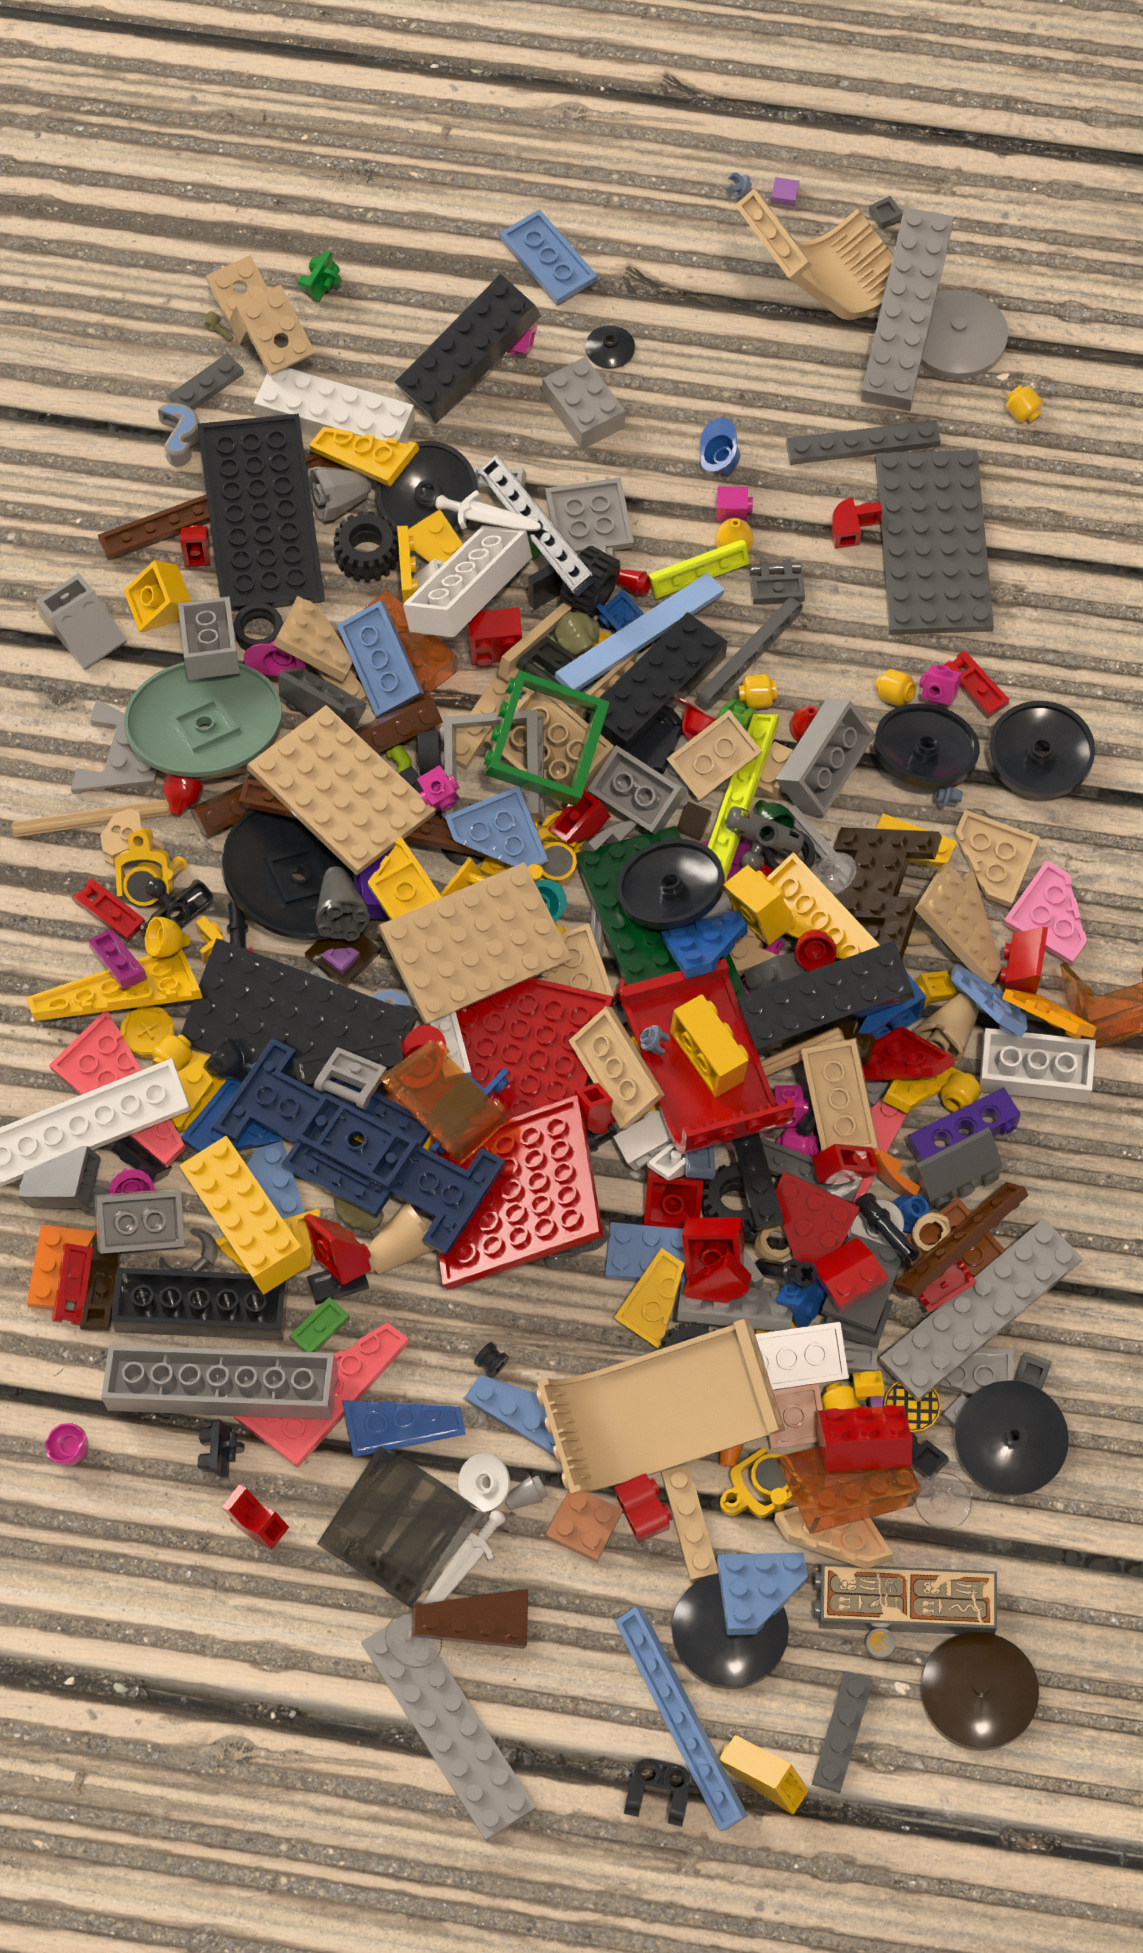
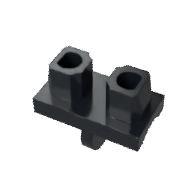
M221 1419L212 1420V1426L200 1428V1443L204 1446H210V1453L200 1454L197 1466L203 1472L215 1473L221 1478L229 1477L230 1462L236 1461V1454L244 1452L245 1444L237 1441V1433L232 1432V1427L222 1424Z

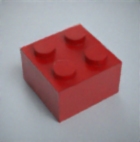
M519 607L479 611L468 622L471 665L488 666L492 663H500L501 657L523 638Z

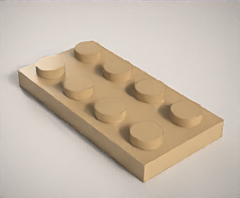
M612 1007L603 1008L569 1040L593 1083L599 1082L613 1099L611 1113L620 1128L628 1129L664 1096L663 1091Z
M857 1038L802 1048L801 1053L822 1151L833 1144L878 1148L879 1144Z

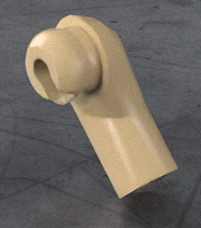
M930 931L911 932L908 945L930 944L932 940Z

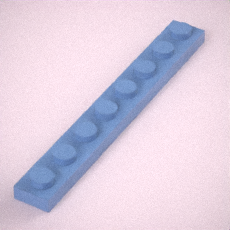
M636 1606L618 1618L615 1623L719 1830L725 1831L748 1815L643 1607Z

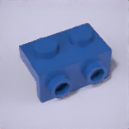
M624 590L619 592L604 607L600 603L597 605L601 612L598 617L608 628L613 625L617 632L644 615V612Z
M818 1280L809 1287L786 1283L776 1297V1303L791 1307L797 1328L807 1327L817 1317L819 1309L827 1298V1294Z

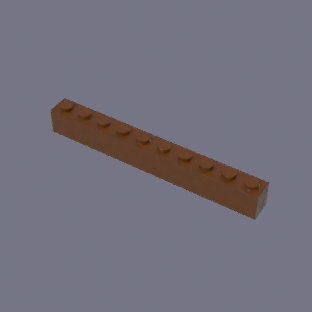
M424 696L353 731L378 754L418 735L419 731H426L443 723V720L433 698ZM244 783L190 808L201 833L208 836L237 822L252 810L239 806Z

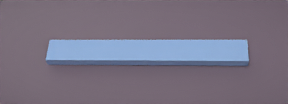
M708 573L704 574L558 670L554 678L561 685L579 691L665 634L687 612L694 615L721 597L725 589Z

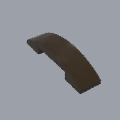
M93 1238L91 1269L86 1302L83 1304L80 1330L109 1331L112 1323L117 1268H120L121 1252L100 1254L97 1251V1238Z

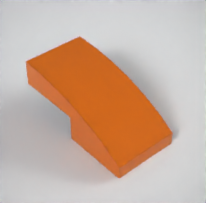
M882 1149L874 1150L880 1178L901 1196L912 1197L917 1195L920 1186L899 1173L903 1163Z

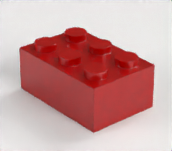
M887 1405L885 1407L871 1408L861 1406L853 1409L830 1408L828 1410H818V1443L825 1472L912 1467V1434L904 1406Z

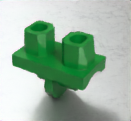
M324 251L321 257H312L309 262L311 274L310 276L301 275L298 285L301 291L309 293L312 300L320 302L330 286L338 287L342 279L338 274L340 272L339 266L332 260V253Z

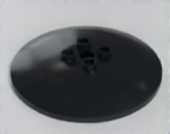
M252 809L232 827L222 851V876L232 900L253 922L275 934L299 940L331 938L319 934L315 921L323 877L329 868L341 867L349 874L354 883L353 872L298 818ZM299 872L305 876V879L298 880L293 877L292 873Z

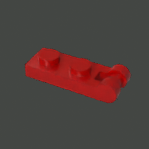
M962 651L956 656L957 659L943 664L948 666L950 670L961 672L960 668H966L961 674L959 686L988 718L1009 705L1010 699L967 652Z
M90 878L84 884L85 888L81 892L77 891L72 896V900L128 942L139 931L140 924L145 923V919ZM92 895H97L93 901L89 899Z
M70 1243L63 1245L52 1321L60 1323L62 1320L71 1321L72 1325L80 1326L83 1304L86 1301L93 1253L92 1247ZM66 1302L74 1303V1309H65Z

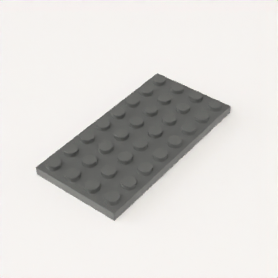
M977 450L876 453L878 499L882 507L881 536L889 634L993 631L994 622Z

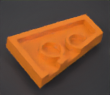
M41 1225L27 1298L28 1307L53 1310L63 1245L70 1243L89 1247L93 1242V1238H96V1231Z

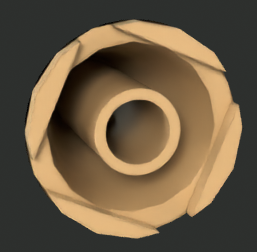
M959 993L918 1025L914 1033L953 1055L955 1065H957L964 1056L980 1009L968 994Z
M403 1204L367 1246L371 1254V1258H369L370 1273L376 1271L380 1275L435 1250L423 1243L422 1239L429 1226L426 1225L417 1210L410 1204Z

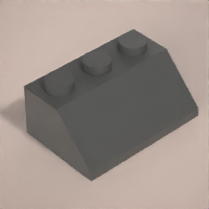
M303 667L281 670L279 673V696L286 700V704L296 710H304L310 718L327 705L352 730L356 729L367 703Z
M989 1127L916 1163L912 1182L920 1186L917 1194L926 1199L929 1204V1211L935 1208L941 1210L950 1204L952 1199L958 1196L961 1198L967 1197L975 1191L976 1187L985 1184V1186L990 1185L999 1179L1003 1165Z

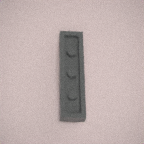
M760 1137L770 1173L781 1177L783 1172L787 1171L853 1203L862 1179L838 1185L819 1183L815 1174L812 1157Z
M845 1671L812 1785L840 1794L873 1679Z

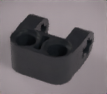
M640 1760L635 1766L629 1785L624 1814L639 1817L644 1792L672 1797L668 1824L682 1827L690 1785L688 1770L681 1765L659 1760ZM650 1769L656 1776L651 1781H644L639 1776L640 1772ZM672 1776H680L684 1779L685 1783L677 1788L671 1786L668 1780Z

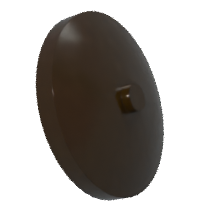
M971 1632L949 1639L932 1654L922 1675L921 1701L928 1720L941 1736L965 1749L988 1751L1012 1743L1026 1731L1037 1710L1039 1684L1031 1662L1015 1644L995 1634Z

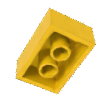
M701 994L674 1010L670 1033L716 1098L744 1081L749 1056L745 1048L741 1044L737 1045L732 1038L733 1033L729 1025L725 1022L722 1023L718 1018V1012L711 1001H707Z

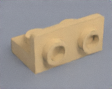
M775 741L773 742L757 791L775 800L779 799L782 792L786 793L776 781V777L792 754V749Z

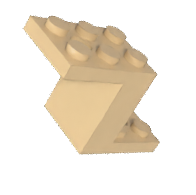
M251 255L206 275L205 278L239 345L249 340L252 341L269 376L315 354L282 286L278 285L268 290ZM235 283H242L246 287V293L238 295L233 291L232 286ZM282 335L287 339L288 345L280 348L275 345L274 338Z

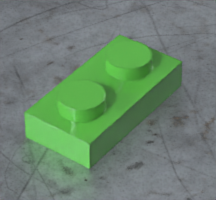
M329 1297L289 1335L290 1340L303 1352H316L350 1319V1316Z

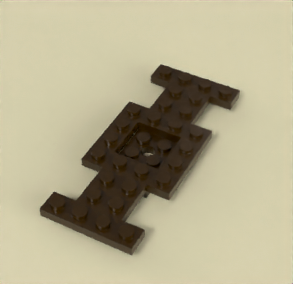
M841 827L834 850L838 855L856 857L843 894H832L879 945L894 940L900 957L903 960L918 914L915 907L919 900L915 897H898L910 858L935 860L942 836L939 831ZM857 1019L836 1026L843 1032L845 1040L857 1038L861 1062L869 1063L876 1043L874 1035L853 1033ZM831 1029L770 1050L767 1054L772 1056Z

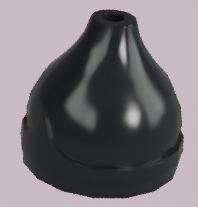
M232 1038L225 1040L203 1065L208 1073L220 1079H233L242 1082L248 1075L244 1063V1054Z

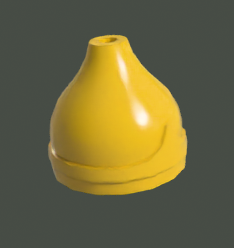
M739 518L727 519L719 526L715 534L717 548L741 539L746 542L748 552L753 546L754 536L751 527L746 521Z
M160 916L152 918L145 935L146 951L149 956L156 958L169 957L181 948L189 946L191 941L190 936L185 934L176 922Z

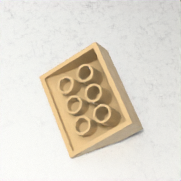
M529 690L517 703L515 711L537 709L543 715L544 778L570 787L588 723L561 700ZM527 723L511 724L502 757L514 768L528 772ZM491 732L485 740L493 748L494 741L490 740ZM601 734L584 787L585 791H587L615 748ZM550 798L562 810H564L569 805L567 803Z

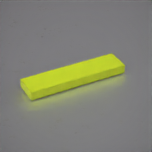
M741 539L649 574L652 595L655 599L682 590L706 573L714 578L750 564L746 542Z

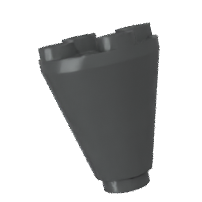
M331 867L325 872L315 918L318 932L324 937L328 936L348 941L356 940L359 938L360 932L369 924V910L349 874L341 867Z

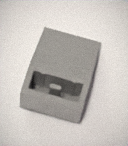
M79 573L36 600L42 620L84 670L127 642L94 590Z

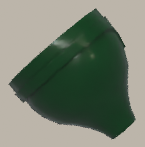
M764 800L756 802V814L793 829L795 817L784 805ZM770 826L761 828L759 832L760 838L769 836L771 832Z

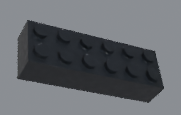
M499 274L411 364L395 383L410 401L437 424L541 317V314L531 300L502 274Z
M687 612L600 697V699L610 702L600 734L614 747L617 745L629 753L657 722L661 723L669 710L675 709L678 706L674 701L676 697L684 700L725 659L728 641ZM586 711L585 722L589 723L592 711Z
M893 940L738 997V1001L758 1054H762L913 999L915 996L896 943Z
M117 1268L111 1322L114 1331L119 1333L284 1340L288 1283L286 1280L263 1295L250 1274Z

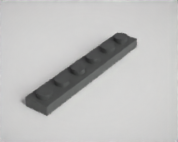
M936 420L786 438L790 465L876 455V453L940 447L941 442Z

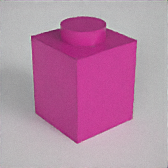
M717 486L716 522H724L731 518H739L747 522L748 512H753V497H748V487Z

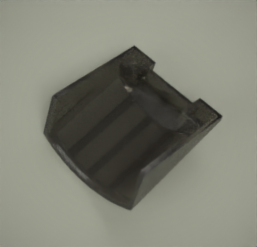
M380 1446L317 1545L339 1560L346 1562L385 1589L387 1593L411 1608L486 1513L409 1460L392 1450Z

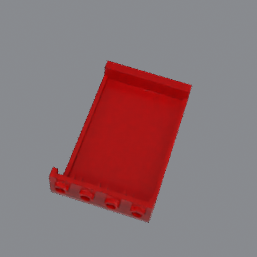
M726 958L718 960V966L710 973L686 979L682 971L623 986L620 991V1001L638 1051L664 1093V1096L657 1103L670 1138L681 1154L791 1124L793 1120L795 1105L792 1097L786 1098L783 1105H778L774 1098L728 977L729 966ZM701 994L707 1001H711L718 1012V1018L722 1023L725 1022L729 1025L733 1033L732 1038L737 1045L741 1044L745 1048L749 1056L744 1081L716 1098L670 1033L674 1010ZM657 1025L662 1029V1032L670 1036L669 1041L662 1042L659 1040L660 1047L666 1050L665 1053L656 1055L651 1050L645 1051L641 1048L640 1036L647 1027Z

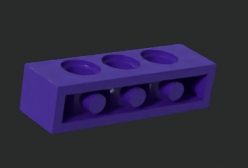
M1003 1087L909 1134L906 1146L918 1163L988 1127L993 1138L1001 1133L1004 1135L1009 1134L1018 1127L1021 1113ZM991 1117L995 1122L991 1124L986 1123L982 1118ZM967 1129L971 1134L962 1135L958 1130ZM944 1141L948 1146L938 1147L934 1142Z

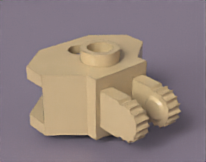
M129 808L114 814L100 835L107 864L115 867V858L121 852L129 850V835L136 829L142 828L139 812ZM155 838L152 839L153 849L164 850L165 846L162 842ZM139 860V861H141V862H143V863H144V862H149V863H154V864H155V862H156V861H152V860Z

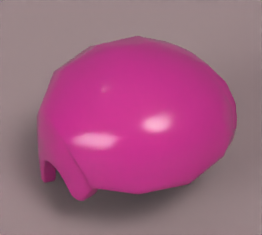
M64 1423L52 1429L47 1440L44 1442L47 1451L46 1456L61 1466H74L82 1461L88 1450V1438L83 1428L73 1423Z

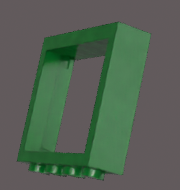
M519 670L514 678L510 677L505 692L509 693L507 702L502 701L499 708L498 716L502 718L500 725H495L490 738L491 741H494L492 750H487L484 758V765H487L484 775L576 806L583 794L610 702ZM522 687L592 711L570 787L500 763Z

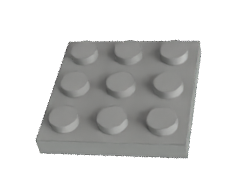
M621 477L545 488L550 521L577 554L591 545L596 548L607 546L608 548H614V550L634 548Z

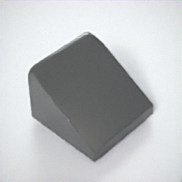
M1025 1352L1015 1381L1025 1382L1042 1390L1052 1361Z

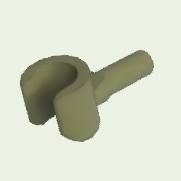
M209 311L205 317V329L208 331L215 330L231 342L234 337L218 324L221 319L220 316L213 311Z

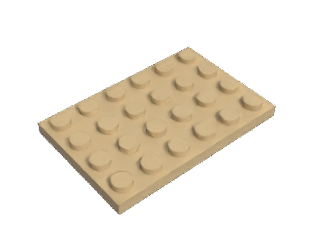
M327 705L248 763L247 770L356 875L360 874L392 849L398 838L402 837V839H405L433 817L436 809L431 804L426 805L421 795Z
M525 862L378 926L381 936L425 1025L567 963L572 959Z

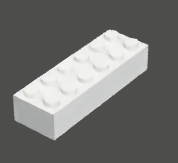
M285 368L270 376L267 373L254 401L256 418L299 413L302 434L314 438L323 427L352 431L354 435L358 436L369 434L381 440H387L388 438L397 439L399 443L406 444L415 423L414 405L290 368Z
M482 526L403 604L409 631L423 635H439L445 638L455 637L532 558L527 531Z

